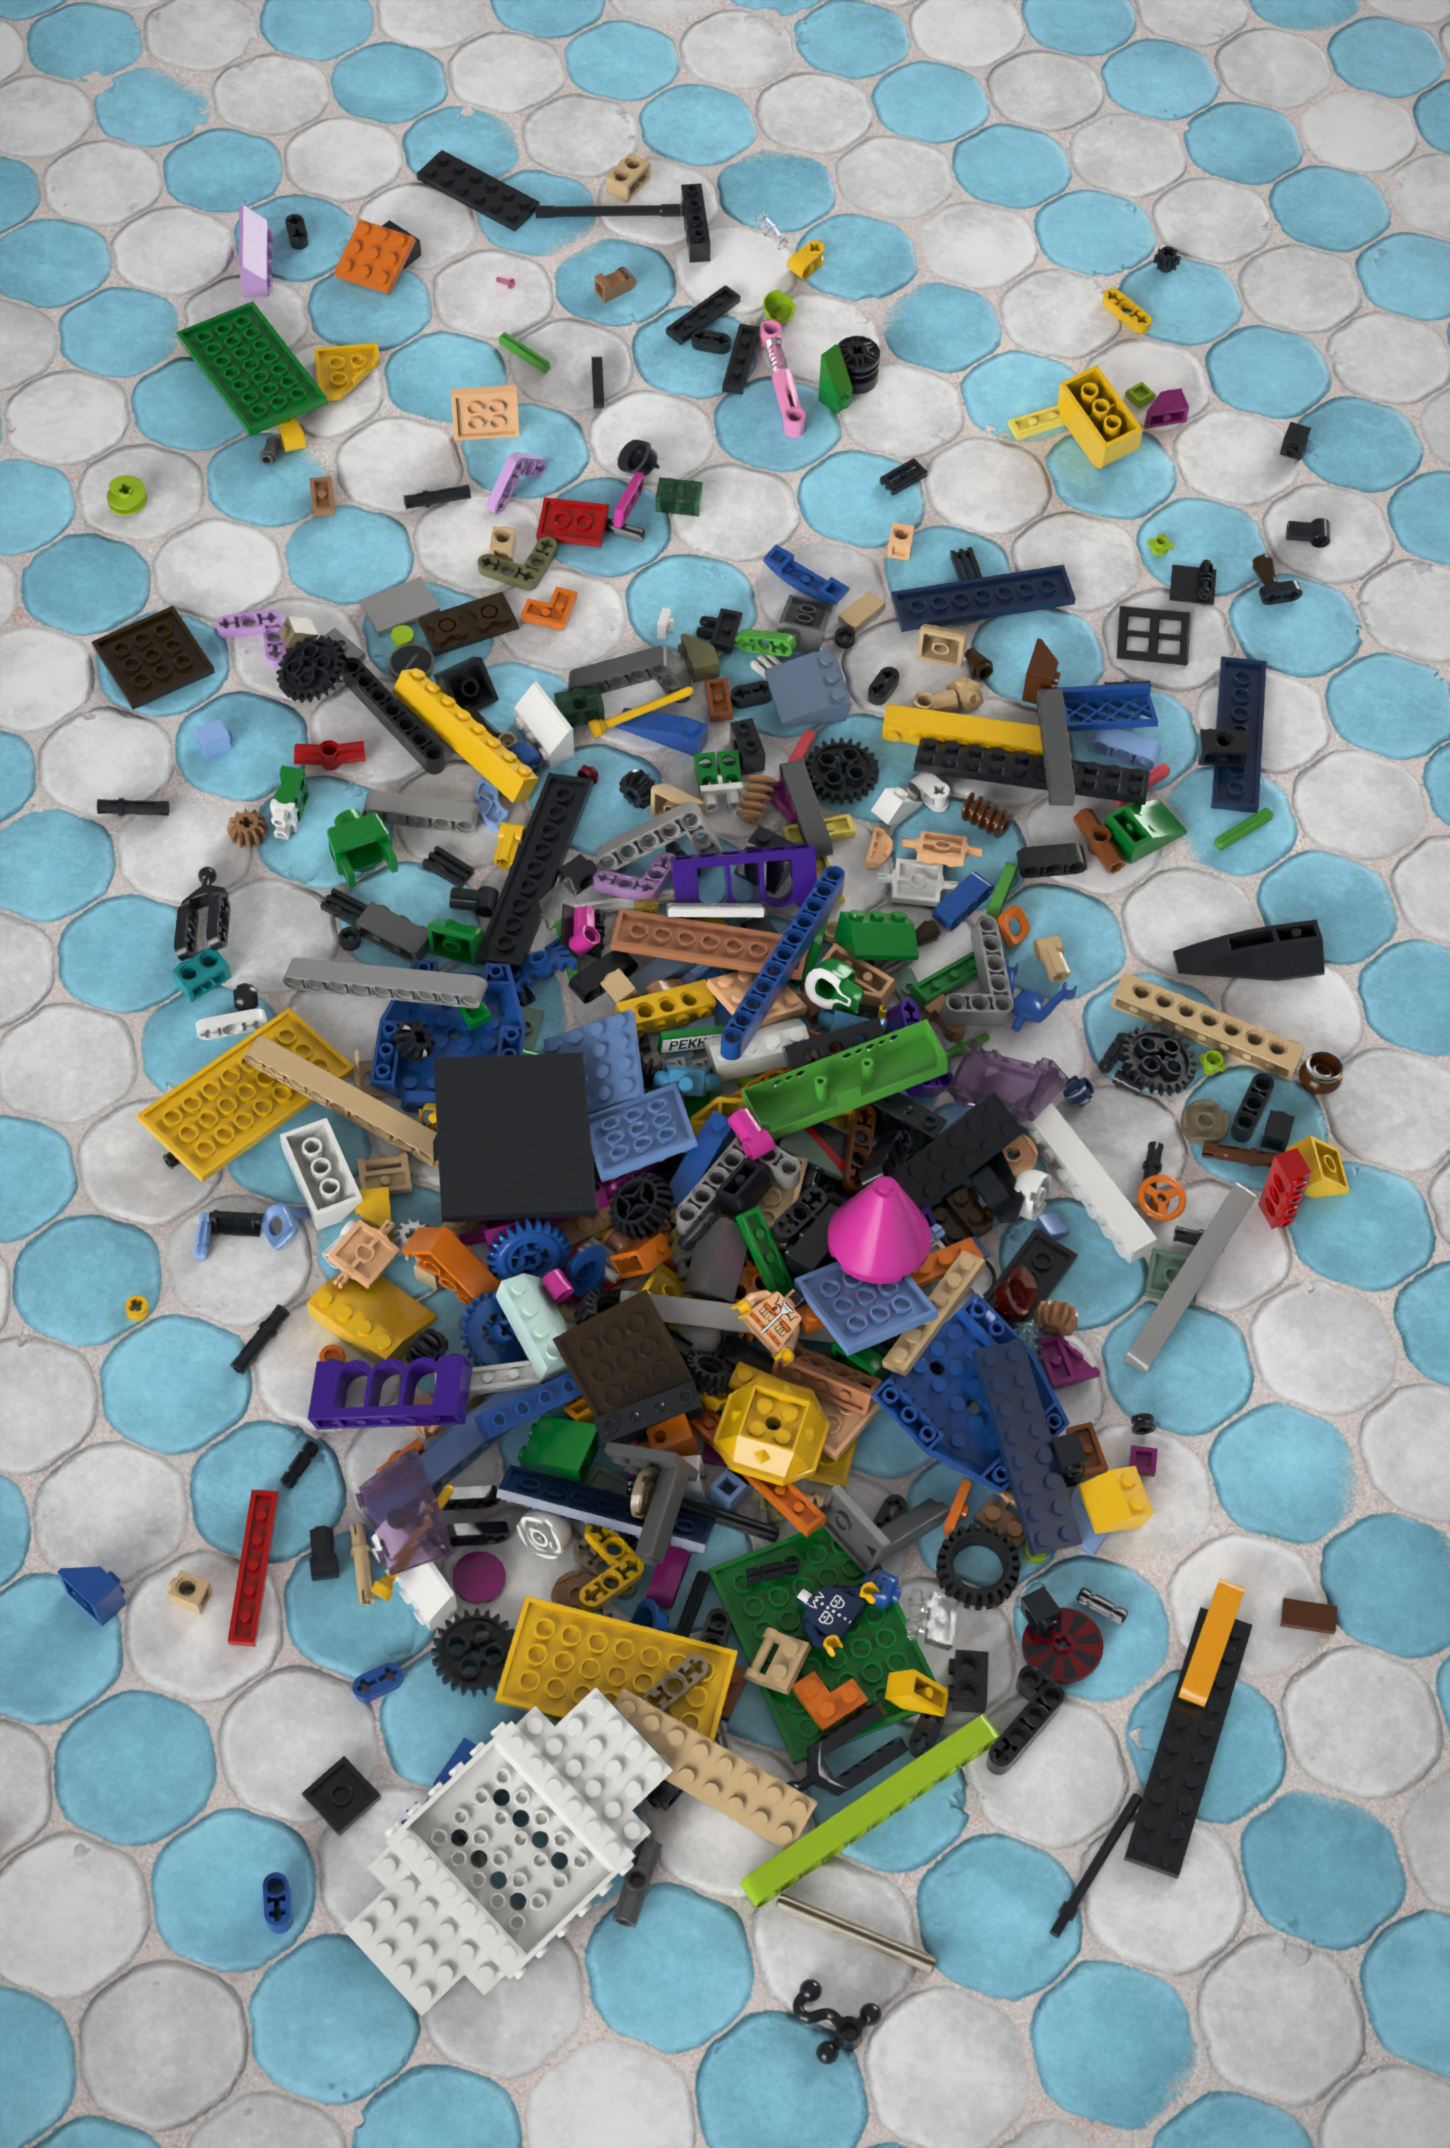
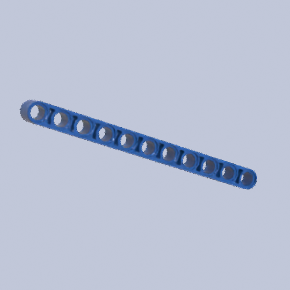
M829 866L823 871L721 1034L720 1053L723 1058L736 1060L742 1056L843 893L845 878L844 870L839 866Z

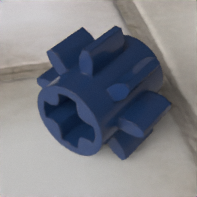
M1075 1075L1066 1081L1067 1084L1063 1094L1071 1105L1079 1104L1080 1107H1083L1091 1102V1094L1094 1093V1088L1086 1077L1078 1079Z

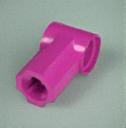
M588 905L578 906L574 909V935L569 939L570 949L575 954L582 956L600 942V934L595 929L594 908Z
M747 1108L739 1109L728 1118L729 1125L741 1140L742 1149L750 1160L754 1161L775 1149L771 1135L767 1130L759 1127Z
M559 1268L552 1270L542 1278V1285L555 1303L570 1305L575 1301L574 1288Z

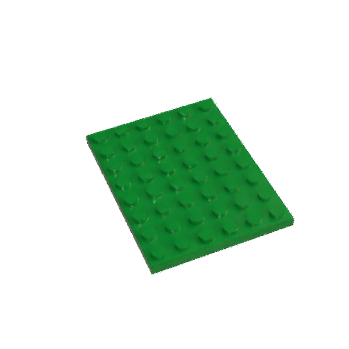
M823 1526L819 1527L808 1537L803 1533H798L708 1569V1573L711 1575L710 1579L723 1608L730 1614L731 1626L749 1666H751L764 1640L763 1633L767 1627L773 1628L779 1633L808 1642L811 1646V1650L795 1683L815 1671L831 1693L853 1678L869 1700L867 1705L822 1733L792 1689L789 1695L758 1685L793 1765L807 1760V1747L812 1745L817 1739L876 1701L881 1702L887 1714L843 1745L921 1714L920 1712L902 1709L884 1699L890 1672L915 1669L936 1682L899 1602L897 1604L891 1602L888 1608L882 1609L862 1600L865 1602L862 1615L843 1640V1648L838 1647L835 1652L836 1655L830 1657L827 1651L811 1645L803 1628V1615L806 1608L796 1602V1598L801 1590L805 1588L814 1595H817L824 1585L862 1586L866 1576ZM796 1559L799 1572L797 1575L788 1576L786 1574L784 1578L765 1582L759 1580V1583L752 1585L747 1582L746 1570L749 1568L757 1567V1569H761L760 1566L776 1562L784 1564L786 1560ZM773 1644L760 1673L766 1674L780 1645Z

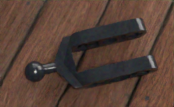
M211 867L200 869L198 878L202 883V887H199L185 898L177 909L174 950L180 961L191 959L195 956L199 922L198 909L209 906L206 938L210 948L215 951L225 948L228 943L231 910L228 899L229 893L224 887L211 885L217 878L216 871Z
M493 1485L453 1487L454 1492L442 1511L490 1508L497 1505L501 1499L496 1498L498 1489ZM443 1488L424 1492L420 1497L415 1514H407L401 1509L392 1511L388 1517L390 1527L397 1531L405 1529L408 1525L416 1524L418 1527ZM438 1516L425 1536L434 1545L457 1547L499 1544L507 1541L511 1537V1533L506 1521L456 1523L441 1526Z
M876 1701L807 1747V1776L798 1782L789 1781L787 1784L802 1793L812 1785H815L834 1796H840L908 1751V1747L901 1736L897 1737L836 1778L833 1777L822 1757L837 1749L887 1714L881 1702Z

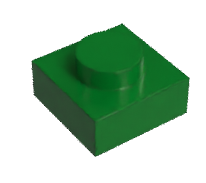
M483 1001L478 1008L459 1007V1013L470 1031L492 1021V1016Z

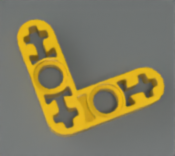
M586 1524L584 1531L585 1539L610 1566L609 1569L580 1590L578 1597L579 1607L583 1611L593 1613L638 1582L643 1575L644 1563L640 1561V1557L634 1555L635 1552L617 1532L595 1524ZM592 1528L595 1530L601 1529V1535L598 1532L593 1534ZM616 1545L620 1547L621 1553L611 1555L608 1553L607 1547ZM627 1566L630 1568L637 1567L636 1572L630 1570L626 1573ZM606 1579H615L619 1586L615 1589H609L604 1585V1581ZM586 1595L590 1598L596 1595L595 1602L592 1600L586 1601Z

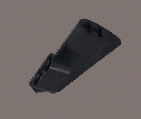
M1001 1150L973 1172L969 1179L999 1223H1016L1025 1198L1021 1190L1017 1192L1014 1189L1017 1181Z

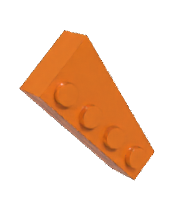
M418 1227L401 1250L406 1256L409 1257L413 1254L419 1259L418 1266L425 1272L429 1270L438 1275L440 1278L437 1282L444 1288L457 1291L458 1293L455 1297L466 1306L469 1304L473 1305L472 1299L475 1297L480 1298V1295L484 1292L489 1295L492 1290L498 1291L502 1281L497 1280L491 1274L489 1267L484 1262L479 1261L473 1255V1250L469 1246L462 1244L457 1238L456 1232L449 1227ZM490 1315L489 1318H495L497 1315Z

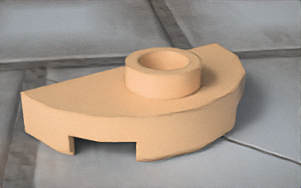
M874 826L864 868L882 866L889 861L892 855L893 841L883 828Z

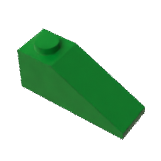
M835 344L821 355L818 400L838 414L851 405L853 387L840 347Z

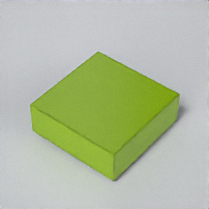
M1143 382L1138 383L1125 392V397L1138 409L1155 400L1156 396Z

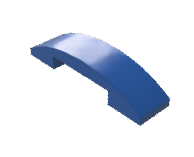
M777 544L763 558L764 563L787 584L816 600L837 605L850 589V587L833 577L826 580L795 562L794 554Z

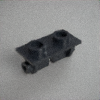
M215 1210L209 1213V1222L212 1225L210 1234L260 1237L263 1213Z

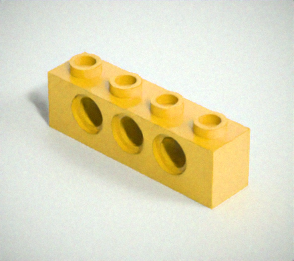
M704 979L618 1002L615 1006L614 1015L631 1009L635 1013L637 1035L639 1038L646 1032L647 1034L662 1032L666 1028L684 1026L689 1022L711 1017L714 1014L717 1002L713 994L706 987L707 982Z

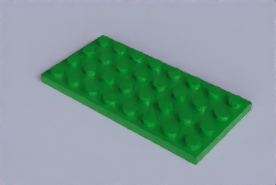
M253 301L176 332L180 343L249 436L258 434L328 404L325 394Z

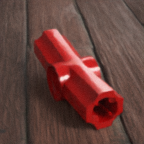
M326 740L320 745L296 744L294 746V764L321 765L324 769L331 771L339 768L341 764L366 761L363 741L338 744L333 740Z

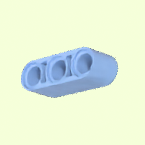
M1122 729L1097 730L1091 743V749L1099 755L1144 770H1151L1155 766L1160 754L1161 745L1155 740Z

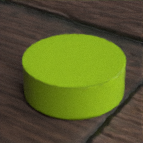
M406 625L395 627L391 632L392 643L396 647L412 644L414 642L413 630Z

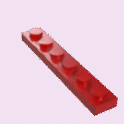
M251 1490L228 1635L229 1645L256 1647L279 1500L278 1491Z

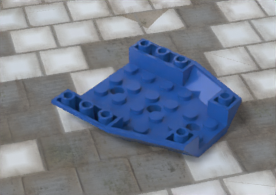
M413 960L409 969L440 972L438 961ZM486 963L484 974L457 973L476 975L488 983L482 1001L489 1010L492 1021L471 1031L460 1015L459 1007L391 1000L379 1021L370 1085L397 1099H401L402 1094L406 1091L435 1092L433 1058L523 1055L526 1026L510 964ZM412 1020L414 1022L421 1020L422 1026L428 1025L429 1033H434L433 1037H431L436 1042L434 1047H432L433 1052L423 1061L408 1062L407 1057L400 1058V1050L394 1049L398 1045L392 1040L397 1035L395 1031L406 1021ZM453 1033H460L462 1035L457 1040L449 1038Z
M976 1293L941 1327L906 1377L894 1373L871 1397L929 1456L999 1494L1010 1485L972 1351L1023 1339ZM1023 1340L1051 1438H1055L1070 1422L1032 1348ZM931 1363H938L942 1367L941 1375H935L931 1372ZM972 1400L978 1404V1413H972L968 1410V1401Z

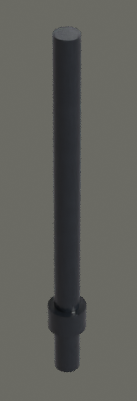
M1132 1794L1069 1900L1063 1902L1058 1911L1060 1915L1049 1931L1052 1936L1059 1938L1068 1922L1074 1920L1079 1911L1077 1907L1142 1801L1140 1795Z

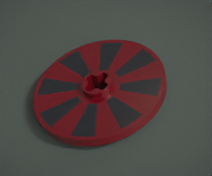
M1060 1608L1061 1624L1050 1633L1045 1632L1037 1636L1030 1624H1027L1022 1636V1653L1027 1665L1038 1667L1058 1684H1070L1087 1678L1097 1669L1103 1656L1104 1644L1102 1634L1091 1618L1074 1609ZM1062 1641L1067 1643V1647L1065 1646L1063 1650L1058 1648V1644L1060 1645Z

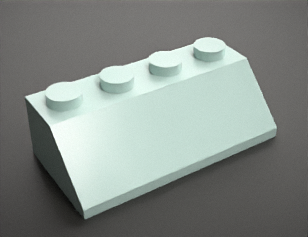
M523 1273L501 1281L495 1297L540 1382H544L569 1372L552 1340L568 1331L569 1328L555 1302L542 1285V1278Z

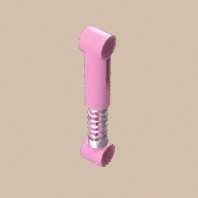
M768 320L760 326V346L766 350L772 370L771 378L784 422V432L789 437L797 438L805 432L806 413L801 407L792 372L788 369L787 361H785L786 358L784 357L781 340V325L777 321Z

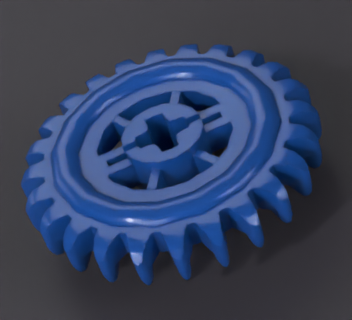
M527 1218L525 1227H522L519 1221L516 1220V1230L506 1225L508 1234L505 1235L498 1231L500 1241L492 1238L494 1248L488 1247L489 1255L487 1256V1262L489 1263V1271L493 1273L497 1280L502 1281L523 1273L543 1278L554 1269L559 1268L561 1271H564L566 1269L565 1264L570 1261L568 1255L571 1253L570 1242L563 1230L559 1231L557 1224H554L551 1229L549 1220H546L545 1225L542 1227L539 1218H536L534 1226H531L530 1220ZM545 1249L548 1251L547 1254L543 1253ZM512 1258H518L514 1264L511 1262Z
M496 1290L490 1291L489 1295L484 1292L480 1295V1298H473V1305H467V1313L461 1315L465 1323L459 1325V1328L464 1331V1334L459 1337L462 1340H466L462 1348L470 1350L467 1357H475V1366L481 1363L482 1366L529 1360L495 1297ZM490 1315H497L495 1322L489 1318ZM482 1327L485 1329V1337H484V1338H483V1335H482ZM484 1340H487L490 1344L494 1345V1350L490 1348ZM502 1344L507 1348L505 1351H499Z

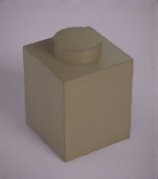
M287 616L280 627L279 635L285 648L295 649L296 642L301 645L304 638L309 642L313 635L316 638L318 637V632L312 618Z

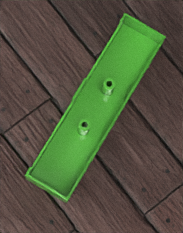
M925 1019L741 1090L744 1109H748L759 1127L767 1130L772 1139L775 1140L948 1073L947 1055L928 1020ZM897 1035L895 1039L889 1040L890 1037ZM874 1044L872 1048L866 1049L868 1045ZM851 1053L849 1057L843 1058L845 1054ZM804 1071L802 1075L796 1076L798 1072ZM776 1080H781L780 1083L773 1085Z

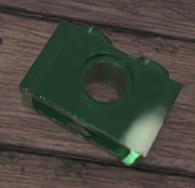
M659 477L656 492V512L699 517L703 497V482Z
M599 686L554 693L555 706L572 728L588 725V721L593 719L605 720L604 705Z

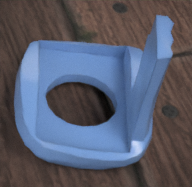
M276 1202L264 1212L261 1217V1226L274 1250L282 1249L297 1234L299 1228L295 1218L302 1220L312 1219L307 1207L288 1206L283 1202ZM279 1216L283 1226L280 1234L276 1236L271 1224L274 1218Z

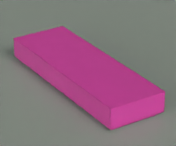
M635 472L618 502L614 513V527H623L640 497L644 482L642 472Z

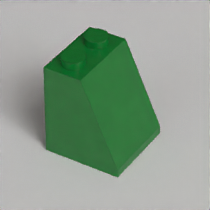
M541 1415L538 1423L532 1424L528 1434L530 1440L527 1446H522L518 1460L520 1461L521 1468L584 1484L600 1448L599 1434L595 1424Z

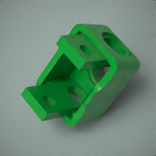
M349 809L337 815L334 820L335 826L330 827L327 831L329 849L338 874L344 875L349 888L356 886L355 871L366 872L382 861L386 860L391 873L398 871L397 857L393 851L391 835L377 813L374 812L361 816L358 810Z

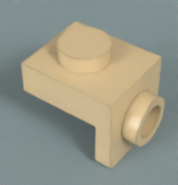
M966 676L957 677L954 679V682L946 685L947 690H955L957 698L960 699L962 710L965 712L984 703L979 683Z

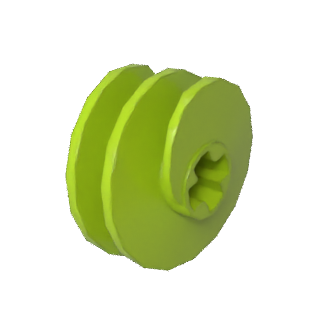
M123 475L117 476L109 483L110 489L107 492V500L110 510L115 514L122 516L132 515L144 508L147 502L145 485L140 479L134 476Z

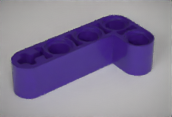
M910 999L902 1000L886 1013L890 1033L921 1021L918 1007ZM897 1035L892 1036L891 1039H895ZM948 1070V1073L907 1088L905 1092L911 1097H936L954 1085L953 1074Z

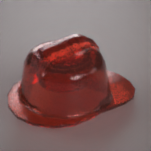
M1017 1266L1006 1280L997 1285L995 1288L996 1303L993 1307L995 1311L1001 1310L1006 1315L1018 1314L1023 1317L1028 1313L1037 1298V1285L1032 1273L1027 1268Z

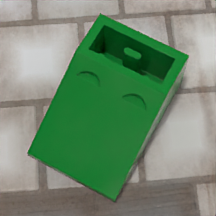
M1160 799L1146 801L1145 805H1125L1106 815L1104 824L1111 831L1112 841L1130 864L1187 834V830Z

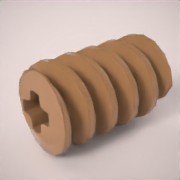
M752 774L747 777L750 783L745 785L744 788L747 792L742 794V799L745 801L739 803L741 810L736 812V816L748 824L763 826L758 819L766 818V815L761 810L769 809L764 804V801L772 800L767 795V792H774L775 790L769 784H776L777 781L765 775Z

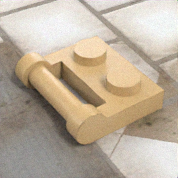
M407 1151L399 1152L400 1155L366 1160L364 1157L357 1158L361 1189L388 1187L390 1195L413 1192ZM401 1165V1167L366 1172V1169Z
M767 1627L763 1633L764 1640L750 1668H746L743 1677L752 1683L789 1695L811 1650V1646L808 1642L779 1633L777 1630ZM773 1644H778L780 1646L766 1674L760 1673Z

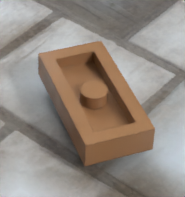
M331 476L309 478L313 517L335 515Z

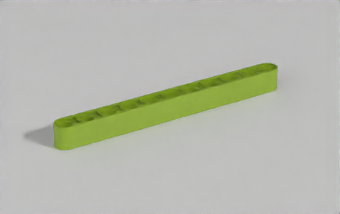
M985 1714L978 1716L742 1879L740 1886L756 1908L763 1906L990 1749L1001 1735Z

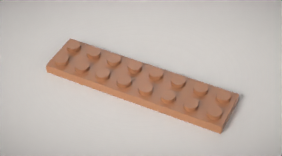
M620 909L610 950L759 974L783 934ZM808 949L789 979L802 980Z

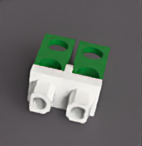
M738 750L717 752V765L715 752L694 754V772L696 774L700 799L706 803V811L714 812L718 810V803L727 802V807L730 810L739 809V803L742 801L743 786ZM727 757H731L734 759V761L722 762L723 759ZM704 759L711 761V763L699 764Z
M282 765L279 772L282 786L276 791L275 799L271 800L270 808L272 824L275 827V837L288 840L291 831L298 832L299 822L309 797L304 769Z

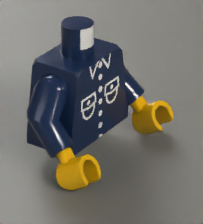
M867 1582L863 1586L824 1585L817 1595L803 1588L797 1596L796 1602L806 1608L803 1615V1628L811 1645L827 1651L830 1657L835 1656L838 1647L843 1648V1640L864 1611L865 1602L862 1600L866 1599L870 1604L875 1602V1598L871 1594L874 1592L879 1593L880 1591L874 1583Z

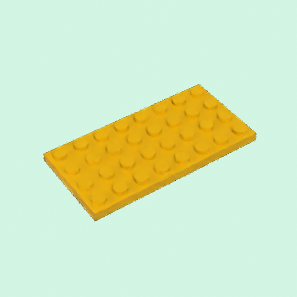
M287 1008L136 1115L137 1121L202 1183L315 1102L246 1062L244 1055L258 1036L268 1038L343 1081L353 1074L355 1067L290 1008Z
M526 1596L495 1696V1703L525 1711H530L536 1706L544 1716L562 1720L595 1687L612 1705H614L623 1688L642 1699L649 1689L688 1656L699 1654L708 1662L706 1678L665 1713L715 1741L738 1651ZM690 1664V1672L684 1675L687 1683L691 1682L689 1681V1675L693 1672L701 1673L702 1664ZM672 1679L667 1683V1689L672 1693H678L683 1688L682 1682L678 1679ZM662 1689L658 1690L661 1692V1696L657 1700L648 1699L649 1703L658 1709L659 1701L663 1697L666 1698V1701L670 1700L664 1695Z

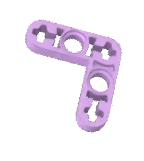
M512 453L508 457L486 505L487 509L496 515L500 514L505 509L520 476L540 477L547 468V460L536 454Z
M263 610L231 614L217 619L216 628L220 637L234 638L263 634L268 665L273 668H279L278 663L285 662L282 656L287 655L286 648L279 635L280 627L283 624L281 614L278 611ZM246 621L255 622L251 627L243 625ZM274 635L280 637V639L275 642H271L268 640L269 637ZM273 650H278L279 658H274Z
M668 852L659 854L642 878L606 870L596 872L593 876L594 889L597 892L643 903H652L658 899L672 878L670 857L675 855ZM656 876L662 877V878H659V879H653V877H656ZM625 885L631 886V887H628V888H621V886H625Z

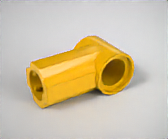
M501 822L498 832V845L493 859L494 864L503 869H508L512 866L526 831L525 826Z

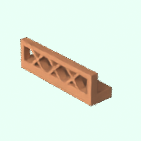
M796 1345L793 1352L799 1357H794V1360L786 1367L783 1366L785 1361L782 1357L774 1361L771 1375L789 1383L812 1389L816 1396L865 1417L870 1412L873 1401L871 1395L882 1385V1380L799 1345ZM817 1363L822 1365L823 1367H817L813 1364ZM841 1373L843 1375H846L847 1377H841L836 1374ZM860 1383H865V1384L870 1385V1386H872V1387H871V1388H868V1387H865V1386H863V1385H860Z

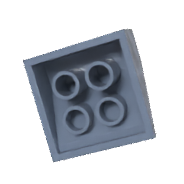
M835 650L811 652L765 669V677L781 726L846 721L852 703Z

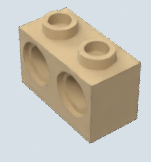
M629 153L613 171L608 173L606 177L607 192L628 202L650 179V162Z

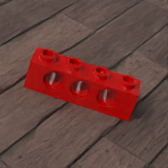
M1298 1147L1274 1156L1258 1203L1271 1229L1279 1226L1284 1228L1294 1222L1312 1173Z

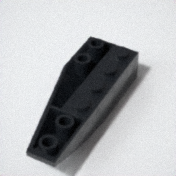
M1317 919L1244 930L1173 951L1178 974L1282 981L1320 976L1325 973L1323 938Z

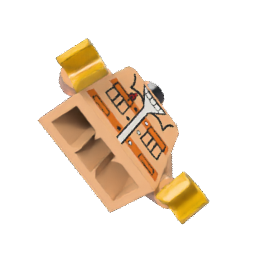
M792 1289L785 1297L778 1291L772 1293L767 1290L752 1292L731 1306L732 1310L735 1308L739 1309L740 1314L737 1318L744 1322L770 1352H778L774 1356L776 1361L782 1357L785 1361L783 1366L786 1367L794 1360L793 1352L800 1332L799 1322L802 1319L795 1308L803 1301L802 1296L796 1290Z

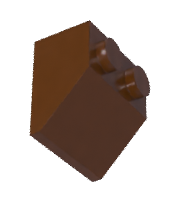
M1037 638L1026 672L1022 701L1036 705L1038 688L1058 689L1061 672L1057 671L1058 660L1044 641Z

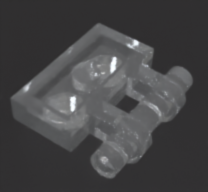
M913 1589L912 1597L908 1600L910 1615L906 1620L905 1626L908 1631L907 1638L909 1640H917L918 1633L922 1632L925 1633L924 1643L949 1651L954 1643L958 1600L935 1592L929 1596V1599L922 1598L923 1591L921 1589ZM921 1611L927 1613L926 1620L920 1618Z

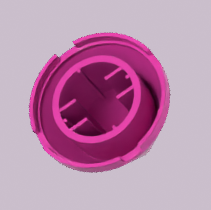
M883 1176L874 1180L836 1210L829 1223L827 1243L832 1258L835 1257L845 1273L868 1283L890 1284L902 1281V1276L912 1271L915 1274L924 1265L930 1252L931 1230L925 1216L893 1178Z

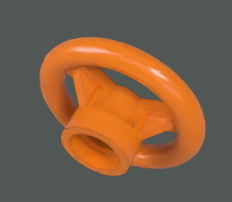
M1153 1175L1146 1178L1140 1184L1137 1192V1200L1141 1210L1148 1217L1157 1221L1166 1222L1174 1220L1183 1213L1186 1207L1187 1198L1184 1188L1177 1180L1167 1175ZM1156 1182H1164L1171 1185L1173 1189L1158 1191L1150 1185ZM1145 1193L1150 1196L1148 1205L1145 1201ZM1179 1196L1177 1208L1173 1212L1166 1214L1171 1198ZM1158 1198H1162L1164 1202L1159 1201Z

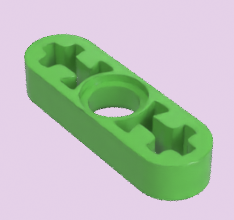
M742 629L734 641L736 647L743 652L784 657L790 656L797 647L795 638L790 634ZM761 639L766 640L770 646L764 645Z
M1009 862L1005 863L986 915L996 918L1001 914L1014 882L1018 865Z

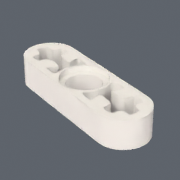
M250 1009L203 1018L196 1022L195 1027L199 1039L211 1040L253 1032L268 1022L266 1012L263 1009Z

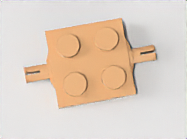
M921 831L917 840L904 837L902 840V848L915 849L917 852L916 861H922L925 864L938 863L945 864L948 867H963L964 859L967 856L980 858L982 856V848L970 847L965 836Z
M359 1219L328 1255L327 1260L341 1270L340 1275L333 1281V1284L335 1286L338 1285V1288L342 1289L344 1284L351 1278L369 1289L400 1253V1248L390 1242L386 1236L395 1227V1224L393 1222L390 1223V1220L386 1219L384 1224L377 1229L370 1227Z

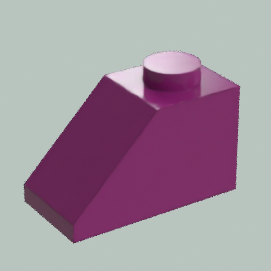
M1181 388L1160 392L1147 410L1144 423L1145 429L1186 422L1189 405Z

